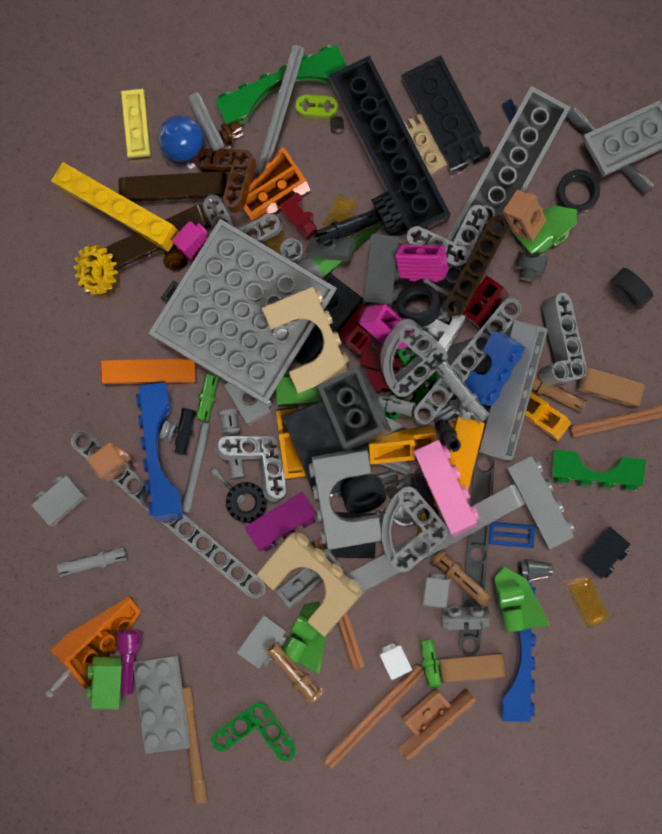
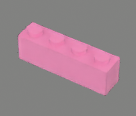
M438 440L414 451L453 538L478 527L476 520L480 519L475 506L470 508L467 499L471 497L465 485L461 487L457 480L461 476L456 465H450L448 458L452 456L446 445L442 446Z

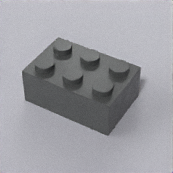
M371 234L365 306L371 307L387 304V307H390L391 310V305H396L398 288H393L394 283H398L399 280L396 254L402 245L398 243L397 236Z
M357 366L317 386L343 449L352 450L392 431L365 368Z

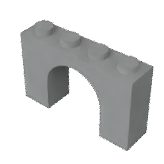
M366 447L312 457L313 463L309 464L310 476L316 477L317 483L316 486H312L315 500H320L321 508H316L318 521H323L325 530H320L322 543H327L328 550L381 541L382 533L377 514L346 518L337 514L329 503L330 492L338 481L347 477L371 473Z

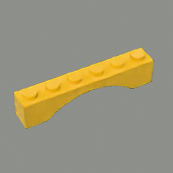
M62 162L51 180L58 189L111 216L167 252L172 247L173 242L171 239L179 232L174 225Z

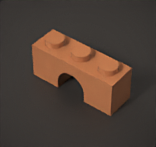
M108 443L87 458L98 476L108 482L131 467L128 462L131 458L125 449L112 443Z

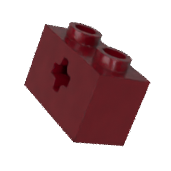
M486 275L477 287L463 315L468 321L481 329L499 306L508 298L509 293L502 285Z

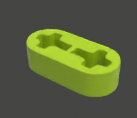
M302 95L296 101V111L303 117L332 118L337 114L338 104L330 96ZM304 101H308L309 105L316 107H308L307 111H303V107L300 105H303ZM326 102H329L334 108L330 109V112H325V108H318V106H325Z

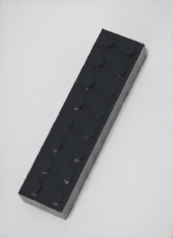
M370 55L330 74V84L385 192H389L404 221L406 234L411 228L416 226L428 230L449 220L451 214ZM417 232L416 234H411V236L414 237L420 234V232Z

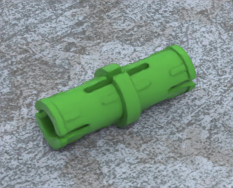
M208 374L204 375L201 394H198L199 403L195 419L209 421L212 403L216 400L214 395L219 377Z
M434 640L422 641L419 643L423 657L421 664L422 668L425 669L427 687L442 686L438 667L440 662L436 657Z

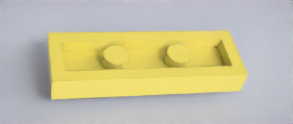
M144 89L121 91L128 158L151 156Z

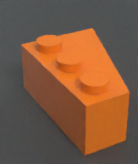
M283 146L273 161L266 165L262 174L250 185L247 201L242 209L250 222L267 214L275 213L279 210L280 204L297 192L301 196L310 190L307 180Z

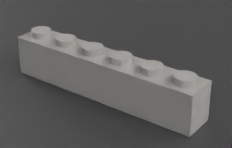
M514 320L509 330V336L525 346V349L522 352L520 361L514 366L510 379L501 389L498 400L491 406L490 415L486 418L485 432L480 441V453L513 461L547 335V328Z

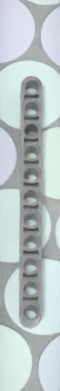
M78 431L71 438L72 447L86 459L104 447L85 431ZM81 436L88 438V444L84 448H79L77 445V440ZM130 468L122 472L119 477L112 479L116 485L148 511L146 497L149 494L146 491L145 480ZM137 479L140 487L137 491L131 492L128 487L129 482ZM184 513L183 519L161 522L248 596L259 598L264 595L266 591L265 583ZM184 523H189L192 526V531L187 536L182 535L180 532V527ZM205 537L209 540V547L206 550L198 548L197 542L200 538ZM218 552H223L227 556V561L223 565H218L215 562V555ZM238 566L244 570V576L240 580H236L232 576V570ZM254 581H258L262 586L261 592L256 595L252 594L249 590L250 584Z

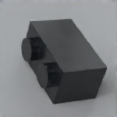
M608 526L580 557L578 562L598 579H602L603 576L608 578L615 569L613 567L614 563L618 559L622 561L630 551L627 548L631 544L612 527Z

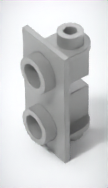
M476 605L472 607L451 606L443 608V628H448V630H464V622H468L469 630H485V627H489V607L482 608Z

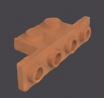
M437 689L431 692L402 718L414 733L412 737L398 748L404 758L409 761L412 757L417 756L421 749L429 742L434 741L438 734L446 727L452 725L455 719L464 711L471 708L472 704L476 701L475 697L465 689L448 703Z

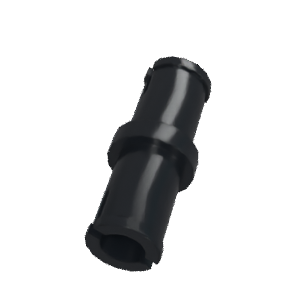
M182 408L179 425L175 428V433L177 434L172 452L187 455L189 438L193 435L191 429L196 411Z
M444 419L438 420L435 424V429L439 433L440 441L446 445L450 452L451 450L452 452L458 451L461 447V442L457 438L456 430L450 426L447 420L445 422Z

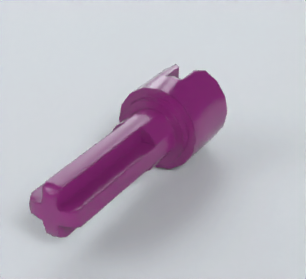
M124 629L117 631L116 650L121 653L120 694L131 695L133 691L134 654L139 651L140 631Z

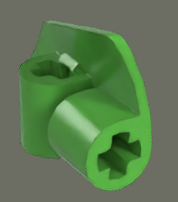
M560 206L543 210L547 221L533 242L520 236H515L520 240L522 246L532 258L538 257L551 245L557 246L569 236V230L577 225V209Z
M504 567L494 579L499 607L502 608L505 632L549 626V622L527 579Z
M319 601L303 605L290 630L291 633L282 648L292 661L303 665L317 674L320 673L326 636L324 637L307 621L320 607Z

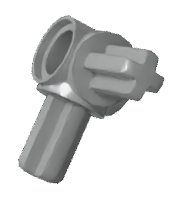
M454 394L449 400L450 404L445 406L434 418L435 422L440 419H444L445 422V420L448 421L455 416H459L462 420L466 418L469 421L472 419V414L467 408L464 409L462 407V402Z

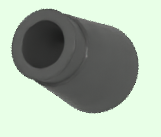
M525 559L518 563V574L526 578L527 581L552 577L553 566L552 563Z

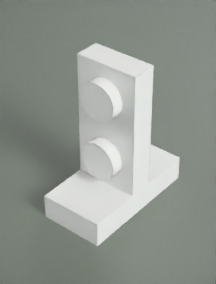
M408 306L406 309L411 313H421V311L411 306ZM462 315L458 319H453L449 325L436 319L432 324L421 328L438 341L447 353L463 329L465 316Z

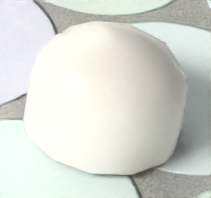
M405 492V499L403 501L405 503L409 501L414 506L410 508V511L413 512L422 503L419 501L417 504L414 501L413 496L415 494ZM396 494L390 499L389 504L392 501V499L396 496ZM401 505L393 521L401 526L415 525V520ZM420 509L417 513V518L419 520L422 517L424 509Z

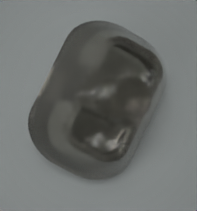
M333 116L330 119L331 131L333 133L344 131V122L341 116Z

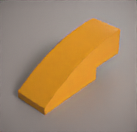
M531 392L524 418L559 441L571 425L570 420Z
M298 406L276 409L285 479L306 476L283 415L298 410Z
M433 426L401 430L370 441V465L415 460L416 455L414 451L436 442Z

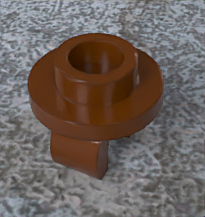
M238 121L231 123L229 126L225 123L221 124L219 133L224 142L228 141L230 145L233 144L234 138L242 135L240 131L242 127Z
M177 247V251L174 253L164 250V265L173 270L181 268L186 263L185 255Z

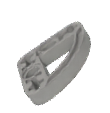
M404 319L392 329L384 342L380 358L381 370L390 389L396 395L405 397L411 394L435 372L436 368H439L440 364L447 360V353L443 346L411 319ZM405 330H411L414 335L411 337ZM422 339L427 340V343L424 346H416L418 341ZM402 341L418 356L394 377L393 357L398 345ZM420 366L425 367L423 372L419 374L414 373L416 368Z
M405 487L396 494L383 518V547L387 558L398 572L405 573L410 571L445 542L449 536L447 526L418 491L412 487ZM408 492L410 494L414 492V501L418 504L421 500L423 504L417 506L411 512L410 508L414 506L409 501L406 503L403 501L405 499L404 493ZM402 505L423 532L396 554L392 541V525L396 512ZM423 508L428 509L430 512V518L425 522L417 518L418 511ZM434 518L438 520V522L434 523L438 529L444 528L442 532L444 537L441 539L432 536L435 532L431 527L428 530L424 527L430 524ZM418 541H424L427 544V551L423 554H417L414 550V545ZM410 548L412 554L418 559L414 562L413 558L407 561L409 565L407 568L403 566L399 568L397 566L399 563L398 558L400 556L406 558L409 555L406 550Z

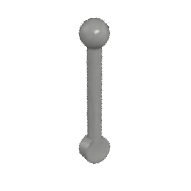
M212 467L210 473L214 476L216 475L230 490L232 486L219 473V469ZM240 495L237 503L242 504L245 502V497Z
M67 671L63 673L50 689L45 691L47 698L53 696L54 690L69 675Z

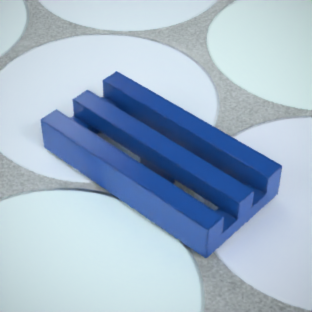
M501 522L490 524L489 545L534 548L535 525ZM494 527L530 530V534L494 531ZM493 537L529 539V543L493 540Z

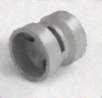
M290 238L281 244L280 251L282 256L295 264L302 259L303 249L298 240Z

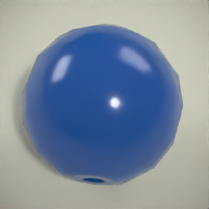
M184 115L173 116L165 120L159 128L157 135L158 145L162 153L173 161L180 162L195 157L201 150L204 141L199 124L192 118Z

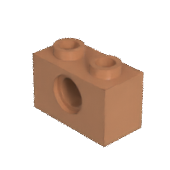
M516 190L503 210L513 233L531 242L535 240L547 221L543 209L537 201V197L528 191L524 193Z

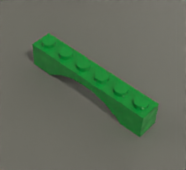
M327 45L322 47L319 53L315 55L307 54L303 56L295 81L313 80L330 83V74L347 67L338 45ZM287 64L281 66L279 71L273 74L269 72L261 75L256 82L243 83L238 87V90L232 93L226 91L220 94L215 102L224 123L229 126L235 121H238L239 124L247 121L260 100L269 92L281 86Z

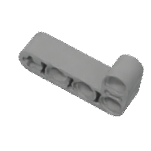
M559 293L545 299L542 304L555 362L542 367L540 370V380L546 386L569 383L585 377L587 373L571 298L566 293Z

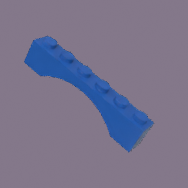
M166 382L139 386L140 394H136L137 407H141L142 415L138 416L140 429H144V437H141L142 450H146L147 458H143L144 471L149 474V480H145L147 494L151 493L152 501L148 502L149 515H153L156 522L183 519L180 493L163 474L158 459L160 431L171 411L169 390Z
M529 583L533 593L536 596V588L532 587V583ZM532 628L517 631L520 646L519 664L513 681L501 696L502 721L531 722V716H535V703H531V693H535V679H531V670H535V656H531V647H535L536 636L535 633H532Z

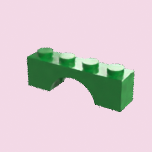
M555 449L552 451L550 478H556V483L569 484V480L578 481V485L591 486L593 482L601 483V488L614 489V485L623 486V490L637 491V487L644 486L646 459L622 457L613 469L600 473L588 469L580 460L578 452Z

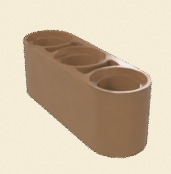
M587 367V373L585 377L579 379L576 389L628 406L640 407L646 385Z
M504 653L438 659L440 662L438 667L441 683L506 677Z

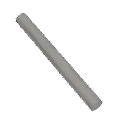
M201 423L183 499V512L190 513L210 428L209 424Z

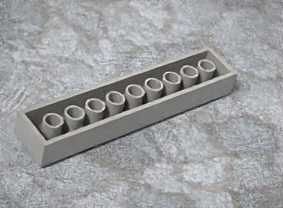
M532 86L530 87L449 234L448 240L454 242L469 209L474 205H481L488 211V218L480 236L491 217L500 215L506 218L503 210L516 190L526 191L571 108L570 106ZM479 210L476 213L472 212L471 214L474 216L472 224L467 222L466 225L473 226L479 230L480 227L475 226L479 219H484L481 216L482 212ZM494 222L491 224L494 232L503 231L501 223ZM465 230L461 234L462 240L465 242L474 240V234L470 230ZM483 242L480 245L482 251L486 253L493 250V246L489 242ZM448 245L447 258L448 254L455 257L454 261L457 263L459 260H464L461 251H458L457 254L450 252L452 247ZM473 262L470 264V269L475 273H479L482 271V266L478 262ZM448 264L449 270L444 280L432 282L429 279H425L423 283L434 287L442 298H448L465 265L457 268ZM462 282L459 285V289L463 293H469L472 289L468 282ZM453 302L455 305L461 307L459 303Z

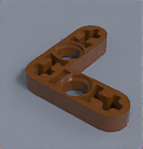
M210 148L201 149L193 157L194 164L199 170L204 172H230L223 196V203L230 212L241 211L245 207L256 166L255 157L249 150L219 149L216 151ZM228 156L229 161L226 164L220 165V160ZM245 177L242 184L235 185L237 178Z

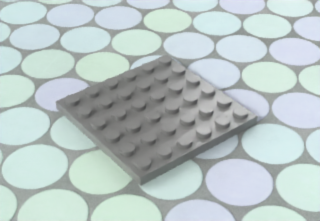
M220 219L148 334L266 405L314 328L315 323L307 319H296L270 329L262 307L313 287L314 290L319 289L324 302L320 304L324 311L337 288Z

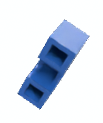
M493 331L483 349L492 360L490 371L485 374L472 370L464 383L473 394L475 393L478 396L480 404L492 406L498 400L501 389L510 379L511 372L516 363L520 361L522 352L525 349V346L505 333Z

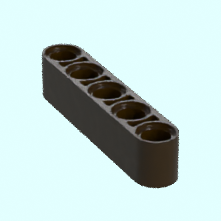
M226 172L122 177L118 179V191L121 196L134 203L206 199L210 195H217L222 198L228 178Z
M202 204L193 206L165 219V221L174 225L178 231L189 221L194 225L199 223L205 229L211 226ZM138 233L106 247L107 254H113L111 261L117 263L113 266L116 271L163 250Z
M495 215L491 217L445 303L444 312L449 318L458 319L464 314L507 232L508 221L503 216ZM494 222L501 223L503 231L494 232L491 224ZM483 242H489L493 246V250L486 253L482 251L480 245ZM473 262L480 263L482 271L479 273L471 271L470 264ZM462 282H468L471 285L472 290L469 293H463L459 289V285ZM452 302L459 303L461 311L452 313L449 310V304Z

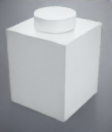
M391 643L382 648L383 653L379 655L391 680L412 671L400 644L395 646L394 643Z

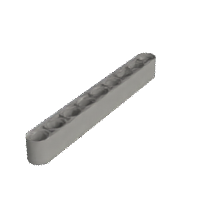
M515 484L475 504L474 506L480 519L476 520L478 527L454 538L449 530V536L446 541L423 560L524 506L525 502ZM436 526L432 528L435 532L432 535L434 538L439 537L441 539L444 537L442 534L444 531L443 527L440 529ZM413 539L395 548L396 554ZM424 541L416 542L414 545L415 552L417 554L425 553L427 551V544ZM410 548L406 550L409 553L406 558L401 556L398 558L399 563L397 566L399 568L401 566L407 568L409 566L407 561L413 558L414 562L418 559L412 554ZM385 553L346 576L349 579L355 580L360 585L361 590L366 592L401 572H398L392 566Z

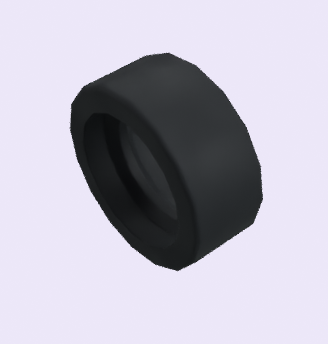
M577 169L568 172L562 177L557 186L556 195L561 207L577 209V214L588 212L594 207L600 197L601 189L599 181L592 173L587 170ZM582 179L590 185L591 197L586 203L580 205L573 204L567 199L565 189L570 181Z
M623 267L610 280L611 285L618 294L637 309L641 310L654 297L649 286L638 275Z
M414 283L403 288L397 296L398 314L402 320L411 319L420 327H425L432 324L439 317L441 307L438 293L434 287L425 283ZM422 297L432 301L430 308L421 313H411L405 308V305L414 298Z
M376 475L355 477L348 481L341 489L345 507L352 513L372 511L382 505L387 498L382 479Z

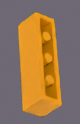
M458 416L456 421L451 422V427L456 430L461 447L456 452L451 450L450 454L452 457L448 458L451 466L456 465L461 476L457 480L460 486L465 485L468 491L485 423H478L475 420L468 421L466 418L462 420Z

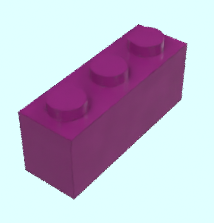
M302 491L244 528L258 551L264 549L267 552L277 545L275 543L276 540L281 537L286 540L289 535L295 532L294 529L302 525L306 528L314 523V517L317 514Z

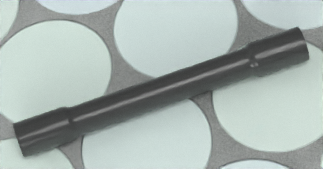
M576 107L567 114L566 118L584 134L596 130ZM632 164L621 168L644 195L655 186Z

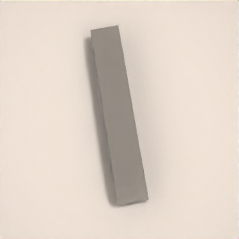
M513 298L506 299L451 364V368L463 382L466 381L470 372L474 371L487 355L486 352L476 347V341L482 339L488 342L493 333L490 329V324L493 322L500 323L502 326L501 333H505L521 312V304L518 300ZM506 305L514 306L516 314H506L504 307ZM463 357H470L473 360V366L470 368L464 367L461 364V359ZM442 377L414 410L413 417L417 424L422 426L430 424L453 397L454 392ZM434 392H442L445 400L441 403H436L432 399ZM420 409H427L430 412L428 420H421L417 414Z

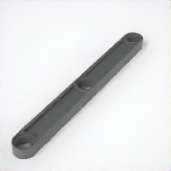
M481 454L476 458L473 469L470 507L493 495L495 461L490 455ZM481 458H487L491 463L490 468L486 471L478 467V461ZM490 524L469 535L467 539L465 573L484 590ZM474 548H480L483 551V558L480 561H474L471 558V551ZM463 590L462 607L481 606ZM464 622V630H460L459 649L463 654L473 656L480 650L482 629L469 630L468 622ZM467 639H473L476 643V648L472 652H466L463 648V644Z

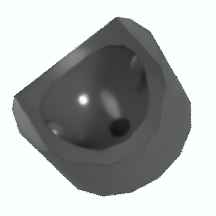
M519 251L515 269L521 271L520 279L535 282L536 275H544L548 257L542 255L529 258Z

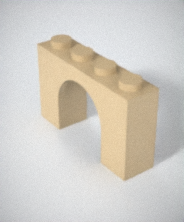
M313 287L262 307L270 329L296 319H307L314 322L322 333L323 346L319 355L314 360L288 371L297 393L347 372V366H350L346 353L341 354L338 347L342 343L337 332L332 333L329 324L333 323L328 310L323 311L320 303L324 302L319 289L314 290Z
M296 531L288 536L257 576L272 590H275L295 568L306 567L316 571L325 583L326 596L321 606L307 622L325 637L364 592L355 580L349 579L343 574L344 571L340 566L332 564L322 550L312 546L304 534Z

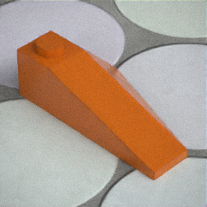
M126 597L68 633L50 652L64 669L86 689L92 683V679H88V665H93V657H109L110 654L114 655L116 652L115 646L117 645V631L130 630L141 612L131 598Z

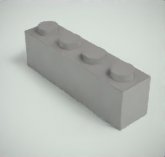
M530 456L507 468L506 471L525 502L524 506L547 550L574 538L572 534L575 531L570 520H565L561 512L564 511V508L559 499H554L551 493L554 489L548 479L544 480L541 474L543 468L539 460H534Z

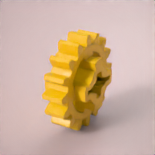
M100 245L84 247V250L79 251L80 256L75 257L76 262H78V265L74 266V269L78 270L75 278H80L78 285H85L84 291H90L92 295L106 293L107 290L112 289L111 283L117 281L113 277L114 274H118V271L113 268L117 263L111 261L113 254H107V248H101Z

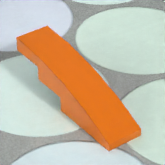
M185 359L100 361L101 384L194 383L195 362Z

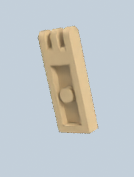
M418 113L416 114V119L419 123L416 124L414 119L410 117L408 122L411 127H407L431 175L447 167V164L422 115Z

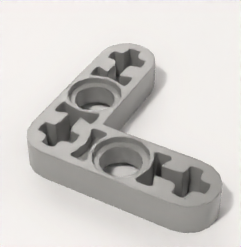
M217 195L208 196L204 200L203 207L212 228H215L220 219L227 220L230 225L236 228L229 210L223 203V199ZM213 201L219 203L216 208L221 215H217L215 210L210 209L213 206ZM267 214L238 230L247 234L250 229H256L257 237L255 240L262 243L280 233L283 223L278 216ZM269 220L276 222L274 224L273 230L269 227L263 230L265 232L264 235L262 230L258 227L259 225H261V227L263 228L267 227L269 225Z
M481 205L472 206L454 242L419 226L413 227L408 231L407 242L409 245L422 244L424 246L425 242L420 240L414 243L411 234L420 232L421 238L427 240V236H430L432 238L429 240L428 245L435 241H440L445 246L446 252L448 245L452 247L450 250L452 253L457 254L458 251H461L464 260H459L457 263L454 261L455 257L448 254L447 263L453 267H462L467 263L488 218V211ZM478 210L482 212L481 216L484 217L483 220L479 219L475 227H480L479 230L473 226L466 225L467 222L472 224L474 216L471 213H476ZM465 230H470L474 234V240L465 242L462 240L461 234Z
M226 436L217 442L215 452L222 459H259L263 494L267 500L277 502L285 495L286 484L281 447L276 438L271 436ZM243 443L251 444L253 452H245L242 447ZM224 444H226L228 448H231L228 452L225 448H222ZM267 444H269V447H273V450L271 452L269 451V448H265ZM267 464H273L277 468V473H269L267 471ZM273 486L275 490L279 491L276 495L274 491L270 490Z

